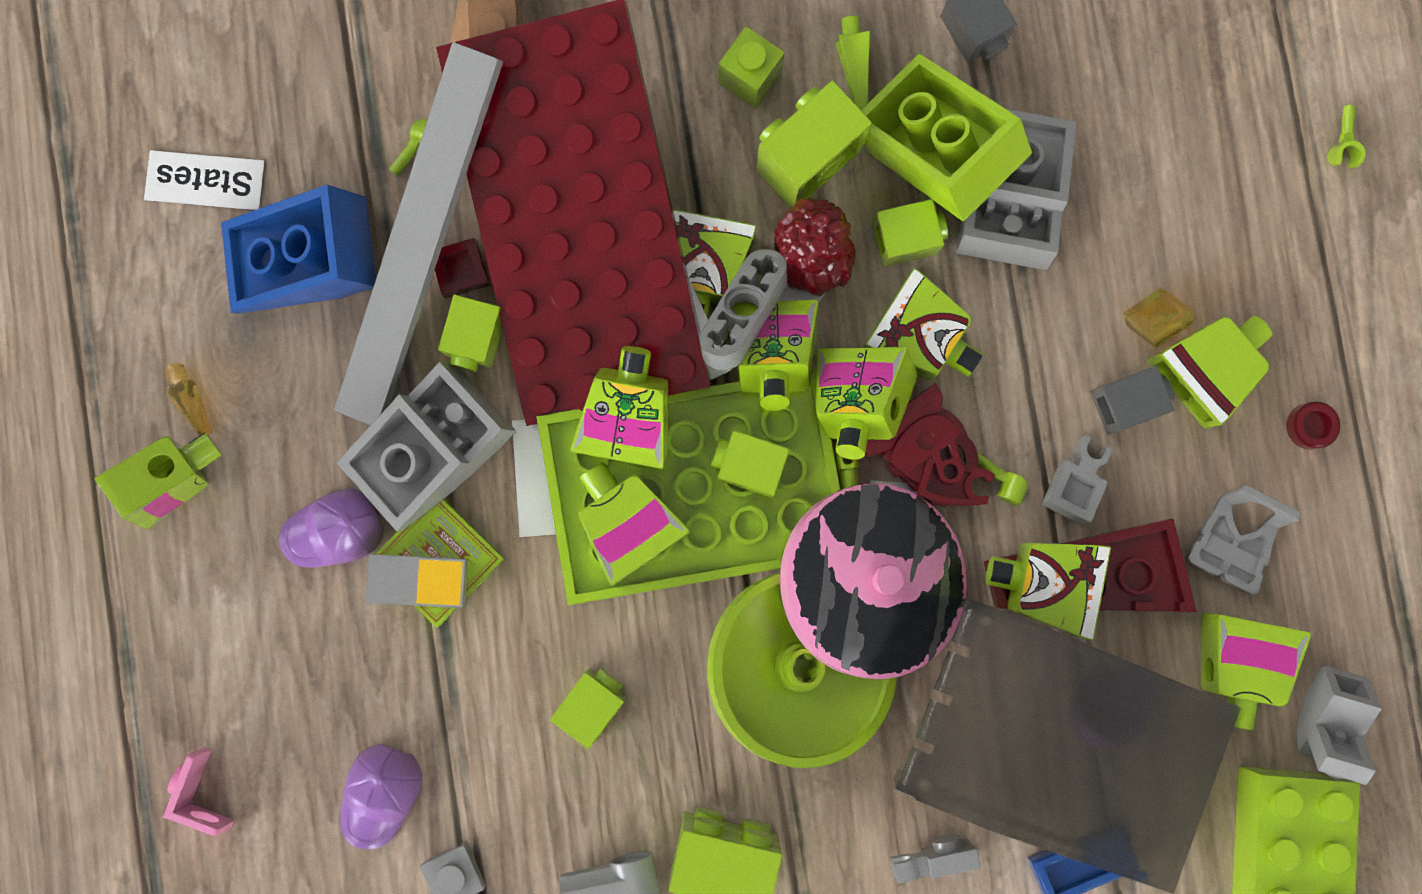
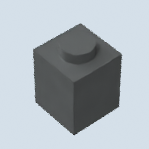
M947 0L940 15L967 63L981 55L984 60L991 59L1005 50L1009 45L1008 39L1017 25L1003 0Z
M1157 366L1090 391L1107 435L1175 411L1171 402L1174 399L1172 385L1164 374L1160 375Z

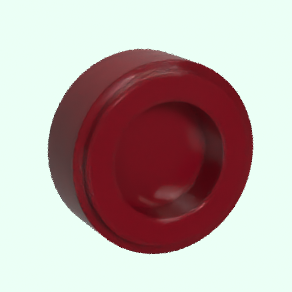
M1316 401L1301 404L1294 408L1288 416L1286 423L1287 433L1292 442L1300 448L1307 450L1325 448L1337 439L1340 433V419L1336 411L1326 403Z

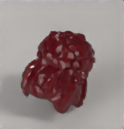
M799 199L786 212L784 217L778 221L777 228L774 231L776 237L773 245L774 250L779 252L786 260L787 286L789 288L821 297L824 293L839 286L844 287L852 276L856 250L849 238L851 236V225L839 206L835 207L834 203H829L825 199Z

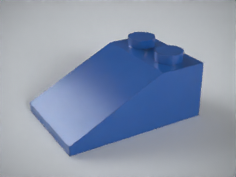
M324 185L221 222L231 313L240 314L341 299L373 289L376 272L366 196L334 186Z

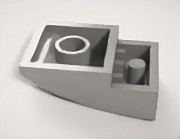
M1007 109L1021 119L1032 154L964 222L960 220L955 253L1047 271L1058 254L1062 212L1068 203L1076 122Z
M439 362L408 396L398 395L338 460L337 464L398 532L414 523L465 482L509 440L516 430L459 368L453 367L448 363Z

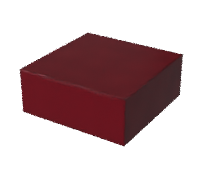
M475 238L441 248L435 273L441 294L445 299L453 297V295H460L490 286L478 242Z

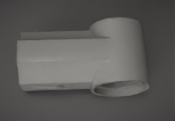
M650 851L622 855L611 860L610 864L563 873L559 877L560 894H660L653 853Z

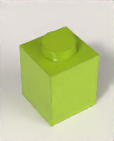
M745 26L718 63V83L756 109L782 73L785 52Z
M932 199L879 211L872 221L882 268L935 256L944 246L943 240L948 238L945 216L943 212H936Z
M453 295L438 348L440 352L451 358L449 365L470 372H477L479 365L492 368L503 331L500 318L501 307Z
M733 430L730 441L720 438L711 466L720 469L717 480L772 498L775 494L789 449Z
M602 668L597 673L587 669L551 717L550 721L589 750L625 701L627 696L620 692L623 684Z

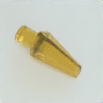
M173 363L165 368L169 381L166 390L167 397L198 435L204 432L208 435L212 434V429L195 381L189 380L184 364Z

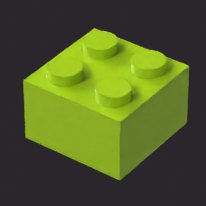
M833 80L822 90H819L817 86L811 88L795 105L798 110L785 122L781 118L776 119L759 137L762 142L759 144L756 172L789 208H792L799 199H807L854 159L862 151L872 122Z
M696 808L694 814L684 811L671 867L668 892L675 894H774L782 858L778 834L770 832L771 825L753 819H743L742 825L723 821L724 815L715 810Z

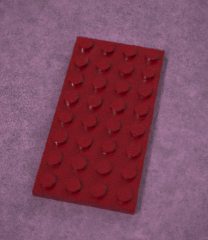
M615 0L456 41L455 43L503 61L466 175L497 305L501 307L500 318L526 426L538 424L536 416L577 409L583 411L600 368L618 370L621 349L624 346L640 347L651 352L647 376L667 380L668 396L711 387L712 381L709 368L702 358L700 346L701 332L627 2L625 0ZM452 43L436 47L442 73Z

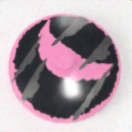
M863 484L844 488L827 495L814 504L801 517L794 527L783 553L780 590L785 613L793 631L804 647L815 658L830 668L846 675L870 679H889L903 676L923 667L947 645L960 622L964 610L967 576L964 557L956 535L945 518L934 506L922 497L904 488L887 484Z

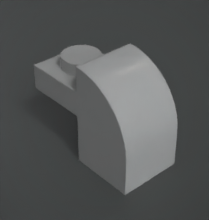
M1322 665L1304 696L1296 731L1298 752L1313 756L1318 771L1324 772L1336 779H1348L1365 785L1368 784L1376 769L1364 741V736L1382 709L1369 678Z

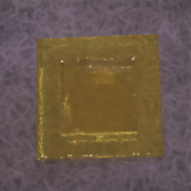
M1162 287L1123 312L1126 326L1155 348L1195 322L1192 308Z

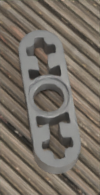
M762 249L751 253L745 259L700 334L702 358L709 367L716 370H729L738 366L745 358L787 285V263L779 252ZM757 274H765L762 281L760 282L761 289L758 288ZM740 302H751L758 307L753 314L748 316H739L731 311L733 306ZM728 328L732 330L730 333L731 345L725 344L720 350L715 349L714 344L721 346L729 335Z

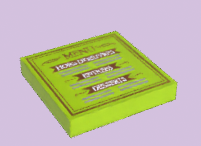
M445 499L407 528L396 532L376 553L377 555L468 559L466 599L506 559ZM414 606L436 628L440 627L457 609L451 607Z

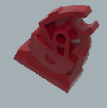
M936 383L908 402L896 436L890 440L868 439L865 457L868 458L882 454V460L887 465L886 468L894 478L900 477L913 490V493L927 500L930 504L940 507L988 504L989 496H977L974 494L972 483L976 478H981L985 482L991 483L993 482L994 474L989 470L978 468L976 447L968 437L960 420L948 410L941 408L943 395ZM957 446L963 452L964 464H962Z

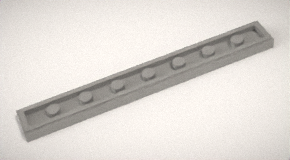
M452 42L334 408L335 411L370 426L391 403L503 64L502 60Z

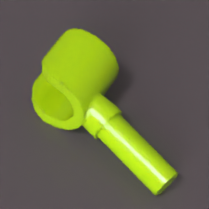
M1345 105L1343 107L1339 144L1333 146L1327 154V161L1332 166L1341 164L1344 149L1350 155L1348 163L1350 169L1360 166L1366 157L1364 146L1354 140L1355 105Z
M419 119L413 123L409 134L410 141L389 167V170L396 176L403 171L417 153L427 119Z
M977 451L978 467L989 470L994 474V479L1002 483L996 496L1005 502L1019 506L1028 490L1027 481L1022 476L1006 472L1002 468L1000 469Z

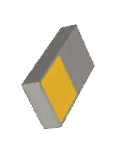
M369 554L365 603L465 608L468 559Z

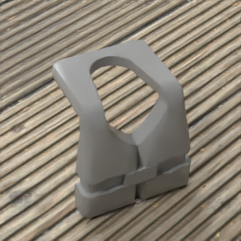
M1244 485L1228 491L1219 497L1213 510L1198 531L1197 535L1199 538L1191 544L1185 560L1187 564L1212 577L1220 575V579L1224 583L1247 595L1257 594L1264 575H1262L1263 567L1268 566L1278 529L1299 522L1301 513L1250 486ZM1254 502L1274 511L1266 518L1259 529L1240 535L1233 519L1232 506L1234 504Z

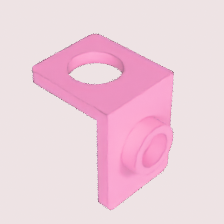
M203 747L189 753L184 764L180 765L173 773L167 792L172 795L163 817L206 834L219 836L232 828L234 820L191 804L211 753L210 749Z

